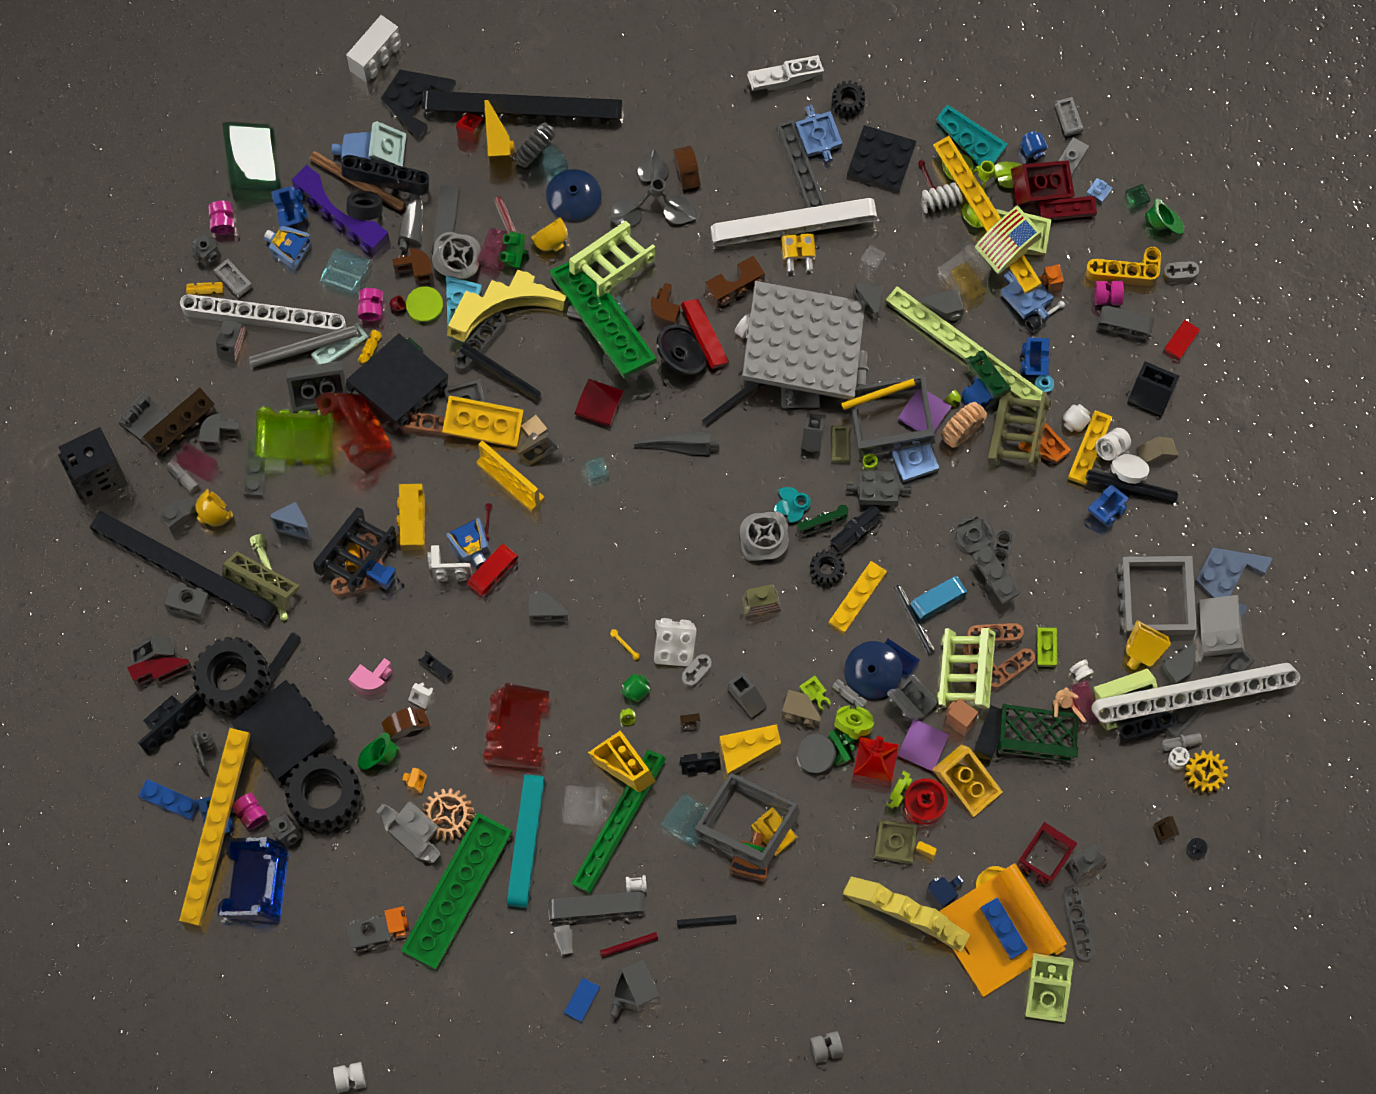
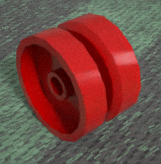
M922 778L914 781L908 787L904 797L903 809L906 817L918 826L928 827L938 823L942 819L947 807L948 796L945 788L933 779Z

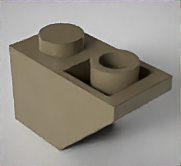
M788 690L782 710V717H785V720L790 722H796V720L804 722V725L808 727H819L821 717L808 695Z

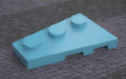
M446 276L447 325H449L465 291L476 293L480 296L481 284Z

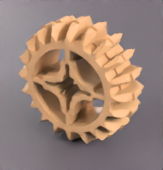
M976 402L969 403L964 408H961L944 426L941 432L943 441L952 448L966 441L984 423L987 417L985 409Z
M450 788L446 794L445 790L441 789V795H438L435 791L434 799L430 796L428 797L430 804L424 803L423 806L426 809L421 811L432 820L433 810L439 805L441 811L432 821L439 825L448 824L451 828L443 829L439 827L435 832V838L438 840L443 835V841H446L447 836H450L451 841H454V835L457 834L458 838H462L460 832L466 833L468 831L465 826L470 827L471 822L468 820H474V815L471 814L474 812V808L469 807L472 804L470 800L465 801L467 798L465 794L460 797L459 790L453 794V790ZM445 801L456 802L459 805L448 806L445 804ZM444 808H445L446 812H448L449 814H451V820H452V822L450 821V819H449L447 816H445V814H444V813H445V812H444ZM464 810L463 819L457 825L455 818L460 814L459 812Z

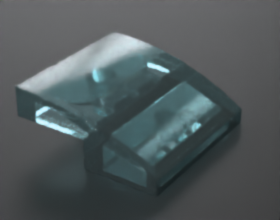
M335 248L320 282L355 295L370 265V260Z
M683 792L660 824L694 847L699 841L694 828L707 810V807L699 804Z

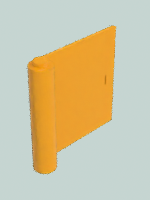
M1016 863L939 911L947 916L948 920L970 934L962 952L955 949L953 951L983 997L1032 966L1033 953L1043 955L1055 953V955H1058L1066 950L1064 947L1067 944ZM997 897L1028 948L1011 960L980 910V907Z

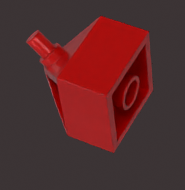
M877 736L876 740L860 737L852 780L891 788L899 744L883 742L884 738L881 736Z

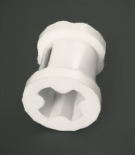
M645 875L639 878L626 877L627 892L643 891V893H647Z

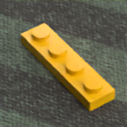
M1094 411L1069 473V480L1086 485V473L1089 469L1092 470L1098 455L1096 442L1099 438L1106 435L1112 416Z
M870 561L828 624L845 634L887 574V571Z

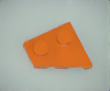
M1045 423L1040 447L1041 458L1057 464L1071 453V449ZM1021 442L1018 448L1031 453L1032 443Z

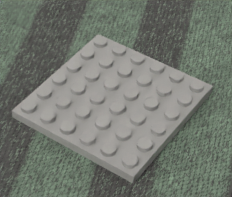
M755 281L741 380L848 400L854 399L865 310L864 301Z

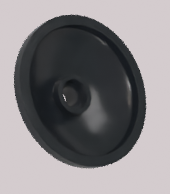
M672 324L663 328L658 334L656 341L657 350L661 359L669 368L681 374L693 375L702 371L706 366L708 360L691 328L680 324Z

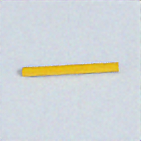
M910 379L841 404L843 410L916 386L914 379Z

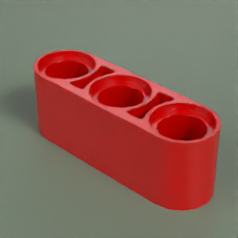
M505 544L500 545L470 577L467 584L480 596H484L515 564L519 556Z

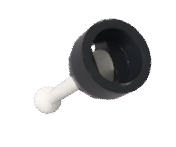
M1059 301L1057 306L1048 311V314H1052L1059 308H1064L1065 303ZM1032 316L1025 320V324L1034 333L1041 327L1043 318Z

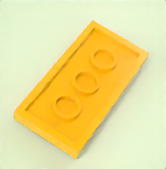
M449 395L442 434L478 441L483 440L484 442L517 448L524 410Z

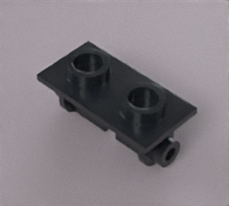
M719 752L701 753V759H698L697 754H685L684 757H680L682 775L721 770Z

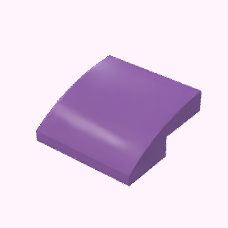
M917 389L898 417L900 421L917 431L927 429L921 389ZM927 391L935 433L952 406Z
M915 720L912 722L897 756L933 771L932 769L937 765L950 734Z

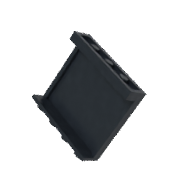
M399 333L346 379V389L350 393L358 392L394 423L393 429L395 431L400 426H405L412 415H417L426 403L432 402L435 395L439 391H444L448 386V374Z
M287 680L283 681L231 722L234 729L251 734L248 747L280 785L286 782L285 776L290 773L292 768L298 766L297 763L303 760L304 762L308 759V756L313 755L330 740L333 743L336 742L333 736L335 731L329 724L327 726L323 724L322 720L324 719L317 710L313 712L310 708L312 705L306 697L301 698L298 694L300 690L294 683L290 685Z

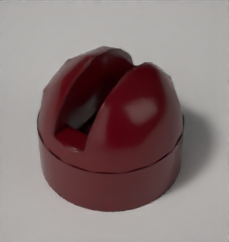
M398 295L390 300L389 306L392 307L393 311L397 312L405 309L406 303L403 297Z

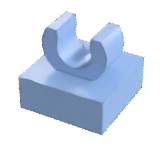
M1097 178L1086 195L1095 196V201L1102 204L1113 187Z

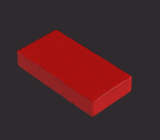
M1184 319L1164 348V351L1180 361L1200 332V329Z

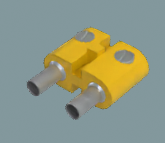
M814 234L782 236L783 259L787 260L788 272H794V260L799 258L806 259L807 271H812V258L816 257Z

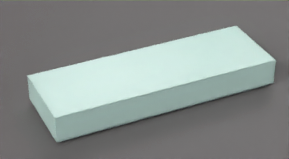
M356 323L353 326L357 328V337L320 347L311 356L317 364L335 362L368 340V336L360 325Z

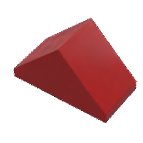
M467 112L456 125L457 137L475 143L485 118Z

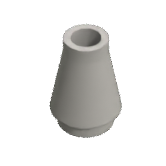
M570 925L555 927V933L553 934L560 948L561 955L573 953V929H570Z

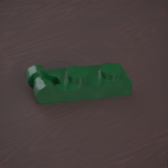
M983 350L977 352L975 356H969L965 359L967 366L994 399L1011 391L1010 385L989 361Z
M839 505L837 510L828 513L826 511L818 514L813 519H802L797 524L799 537L845 521L848 517V507L846 505Z

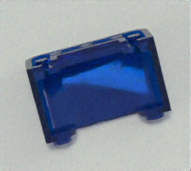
M269 837L228 838L225 851L228 858L234 861L230 897L223 898L218 905V916L242 920L278 921L281 914L288 859L286 846Z

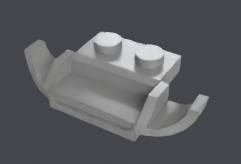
M411 801L406 804L400 813L385 804L378 808L376 812L381 815L387 832L398 839L415 857L435 862L440 856V852L429 840L439 829L436 823Z

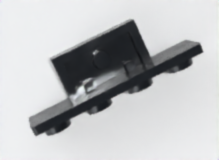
M197 691L182 704L171 695L143 720L151 731L138 744L147 755H150L198 713L206 703L198 695Z

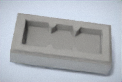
M1073 97L1055 101V107L1065 136L1083 132L1084 128Z
M1073 137L1058 160H1069L1071 176L1088 151L1089 146Z
M226 259L214 269V273L238 298L253 287L252 283L229 259Z

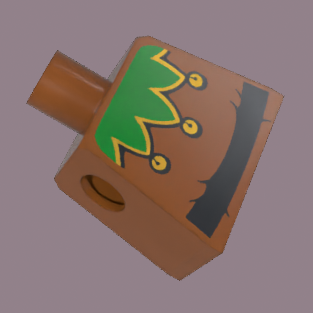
M757 832L752 833L750 842H741L762 853L766 846L762 845L764 835ZM735 856L730 865L729 872L766 882L768 865L764 870Z

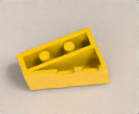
M777 724L719 736L727 777L730 773L736 774L741 770H745L753 763L781 749Z

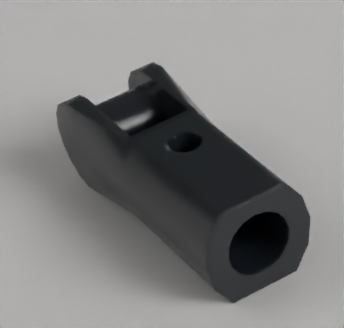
M425 651V655L422 659L419 658L418 662L442 680L447 681L453 671L428 651ZM430 660L434 661L431 666L427 664Z

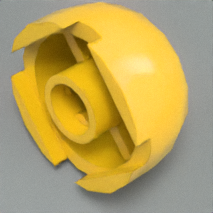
M560 217L530 238L540 250L550 251L553 249L556 252L564 247L563 242L567 239L568 233L565 223Z
M206 489L197 499L195 504L196 512L198 513L197 519L203 525L209 524L213 527H219L233 517L231 510L229 512L225 510V506H227L225 502L214 492L211 491L209 493V489Z

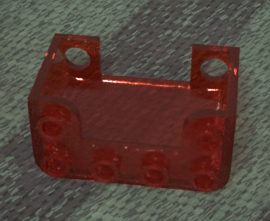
M327 392L314 400L323 416L330 414L337 422L347 419L357 437L343 445L342 449L349 461L365 472L391 454L392 444L365 398L359 393ZM352 445L359 446V452L355 455L350 454V447Z
M504 683L495 692L491 693L490 703L492 707L487 718L490 724L485 735L487 748L483 752V760H485L486 764L532 769L541 767L543 748H537L541 714L547 711L549 691Z

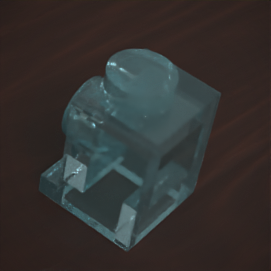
M548 146L542 151L543 160L551 177L568 170V162L565 160L563 152L558 151L556 146Z

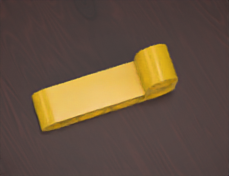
M1156 247L1147 248L1142 263L1091 259L1087 263L1085 276L1088 280L1094 282L1107 281L1111 283V281H1123V284L1154 286L1160 274L1161 252ZM1148 256H1153L1156 260H1150ZM1112 269H1113V270H1115L1117 273H1116V274H1111V273L1109 272V270H1112ZM1132 271V272H1134L1136 275H1135V276H1131V275H1129L1127 272ZM1152 273L1155 277L1150 278L1146 274Z

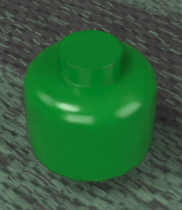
M636 673L632 674L623 682V690L621 692L630 702H639L650 692L648 686L650 681L643 674L641 676Z

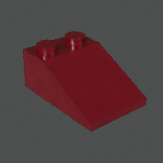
M1069 160L1022 164L1011 169L1017 205L1075 197Z

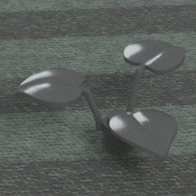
M652 150L641 160L638 166L639 178L643 182L651 181L649 191L637 206H635L634 201L630 198L624 197L616 200L611 208L609 219L616 225H620L624 221H627L630 227L636 225L642 218V214L638 209L650 195L653 197L663 196L664 202L667 204L663 213L665 218L672 224L680 225L694 221L696 219V212L691 203L681 195H673L669 201L667 200V193L664 191L666 186L664 180L669 173L668 166L657 152Z

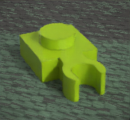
M813 676L799 686L801 692L807 694L811 702H817L820 711H824V708L821 706L822 702H826L829 707L831 706L830 700L823 696L826 693V689L816 676Z

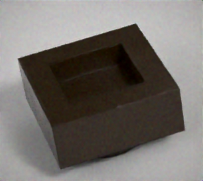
M699 713L681 715V728L693 730L700 726Z
M1168 816L1154 823L1160 842H1165L1179 835L1173 816Z

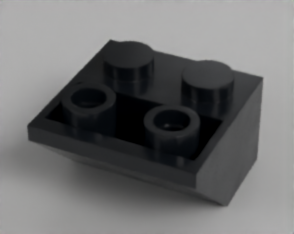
M1144 361L1128 402L1163 416L1180 376Z

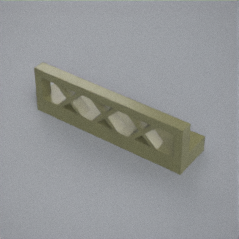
M237 551L223 563L222 577L265 599L283 611L289 608L290 597L299 590V585ZM238 559L244 562V564L237 565L233 562ZM249 569H257L260 573H252ZM265 578H273L275 581L268 582ZM281 586H288V587H290L291 589H290L288 592H286L285 590L281 589L280 587H281Z

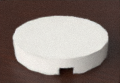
M1120 454L1113 459L1111 465L1113 474L1116 473L1120 480L1127 483L1136 484L1140 483L1141 480L1145 481L1150 471L1148 464L1143 459L1132 454Z

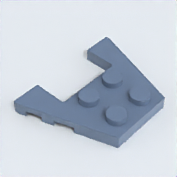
M1212 548L1195 582L1211 598L1231 596L1246 566L1264 575L1273 558ZM1239 603L1242 619L1247 606Z

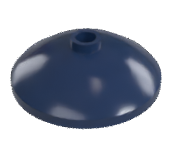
M578 169L560 172L553 177L546 190V201L551 212L558 218L561 217L562 220L570 222L582 221L592 216L599 208L602 198L601 187L598 181L588 172ZM572 188L576 189L575 192H571L570 190Z
M878 641L864 642L855 647L848 655L844 667L845 679L849 687L859 696L866 699H880L888 696L887 692L890 689L898 687L903 672L902 662L897 652L889 645ZM870 666H875L873 673L869 672Z

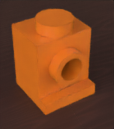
M1060 265L1045 267L1043 274L1039 275L1042 285L1049 292L1062 290L1064 279Z
M404 906L385 910L390 937L395 939L406 937L405 928L409 926L407 917L402 916L406 914Z

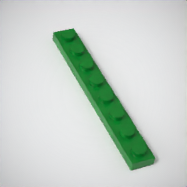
M647 750L642 761L655 779L666 758L661 754ZM627 785L571 883L574 887L587 893L592 891L650 786L638 792Z

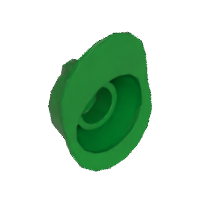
M1155 199L1154 206L1145 213V218L1156 230L1169 228L1176 234H1182L1184 232V225L1180 217L1167 207L1162 200Z
M382 733L363 748L358 757V766L362 770H367L376 764L388 765L399 753L400 749L390 740L388 733Z

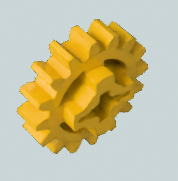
M1202 750L1200 756L1195 753L1194 759L1189 758L1188 763L1190 765L1185 767V770L1189 771L1185 774V777H1190L1188 784L1194 783L1193 789L1196 790L1199 787L1201 788V793L1205 789L1211 793L1213 788L1218 791L1219 785L1223 786L1225 784L1223 779L1228 777V774L1224 773L1228 770L1227 766H1223L1225 760H1219V754L1215 757L1212 756V751L1206 755L1205 751ZM1205 760L1204 763L1197 764L1199 761ZM1207 765H1208V768H1207V769H1208V773H1209V774H1208L1207 777L1205 778L1206 774H1205L1204 769H1205V768L1207 767ZM1210 780H1216L1215 782L1208 784Z

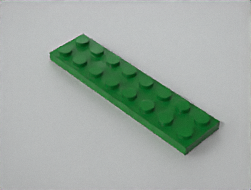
M569 262L550 270V276L562 293L567 296V300L623 378L657 363V358L609 292L598 297L597 283L584 271L573 275L569 271Z
M480 813L476 814L403 945L401 952L435 970L438 968L513 832L511 829Z

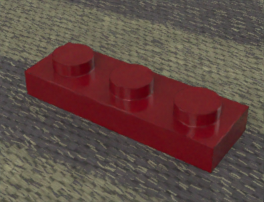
M1095 196L1039 201L1040 217L1051 220L1097 215Z

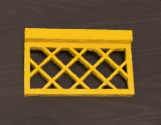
M483 440L478 444L480 458L476 461V464L529 511L533 512L545 500V497L539 492L538 488Z

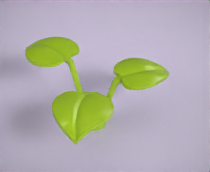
M961 154L972 173L978 172V177L983 181L981 186L983 190L985 189L986 181H989L992 176L994 179H998V183L1002 187L1014 188L1011 169L1022 164L999 162L994 165L991 161H983L980 166L973 170L972 160L968 156ZM942 162L945 174L950 179L954 180L949 171L947 170L946 166ZM966 202L962 208L964 219L973 227L982 228L981 222L969 203Z

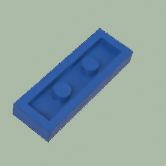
M146 779L138 795L140 799L190 821L193 820L199 808L197 800Z
M998 897L980 907L1010 960L1028 949Z

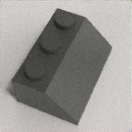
M343 361L286 369L293 412L349 404Z

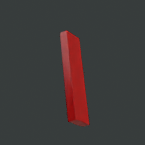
M699 299L683 301L681 307L711 368L727 366L729 360Z

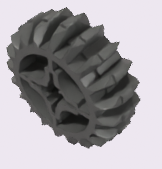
M546 122L542 123L513 154V159L523 168L528 167L555 138L556 132Z

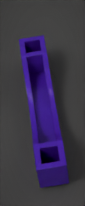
M308 165L292 179L293 187L296 190H301L302 195L307 198L306 201L312 207L316 206L319 208L320 213L325 218H331L338 229L341 230L343 228L347 232L348 237L353 241L357 240L366 252L370 251L375 255L390 240L388 232L375 221L357 220L338 210L326 196L320 175Z

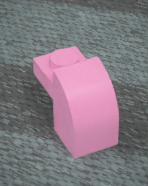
M384 658L373 673L360 664L348 679L350 685L368 695L382 692L386 688L383 679H387L392 672L391 662Z

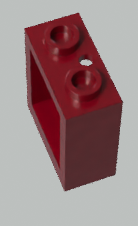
M1044 822L1020 857L1017 865L1020 866V870L1024 873H1031L1036 876V880L1041 884L1051 886L1078 843ZM1042 835L1067 851L1051 876H1048L1026 861Z

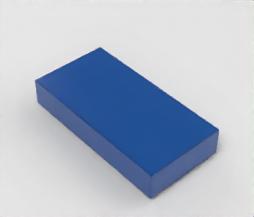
M582 977L564 1014L582 1023L600 986Z

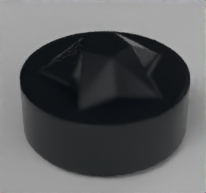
M1194 838L1188 843L1187 852L1193 858H1202L1207 852V844L1201 838Z

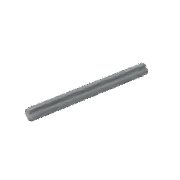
M355 326L347 327L249 357V363L251 367L260 366L357 337L358 331Z

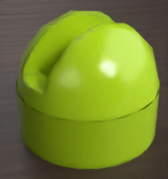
M954 390L944 400L951 406H957L956 401L960 403L961 396Z
M867 454L864 456L863 465L867 470H874L878 466L876 455Z
M630 708L623 709L620 713V721L623 725H631L636 721L635 713Z

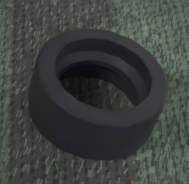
M371 191L353 192L347 197V214L357 220L376 219L382 212V198L377 193Z

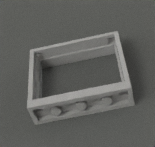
M1192 556L1123 557L1121 563H1118V575H1122V581L1119 582V593L1123 595V600H1120V611H1123L1124 618H1121V627L1124 630L1125 636H1130L1134 625H1132L1129 566L1183 567L1186 624L1147 626L1166 636L1194 635L1197 628Z

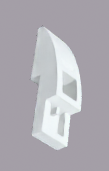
M817 55L784 61V64L781 66L749 71L747 76L753 91L766 88L768 91H772L822 74L824 70Z

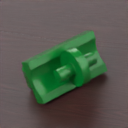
M512 231L509 234H504L503 242L507 244L506 252L502 251L499 257L503 264L520 268L523 253H529V250L524 249L526 235Z
M834 729L829 731L830 735L828 738L831 739L839 750L836 753L834 763L837 766L846 762L853 763L855 759L850 750H856L854 743L858 739H852L846 733L841 736L839 731Z

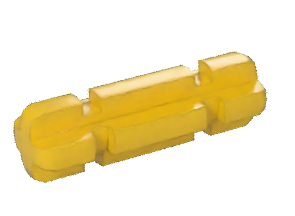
M223 283L187 284L186 292L191 295H195V293H222Z
M371 331L370 338H368L362 350L363 354H360L358 358L360 364H364L372 357L377 342L381 338L379 331Z

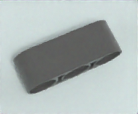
M1103 306L1098 326L1105 330L1142 339H1150L1155 319L1148 315L1111 306Z
M1001 530L997 533L992 550L995 556H1002L1004 558V561L1000 562L1004 570H1006L1013 542V536L1007 530ZM1005 538L1008 540V543L1002 544L999 539Z

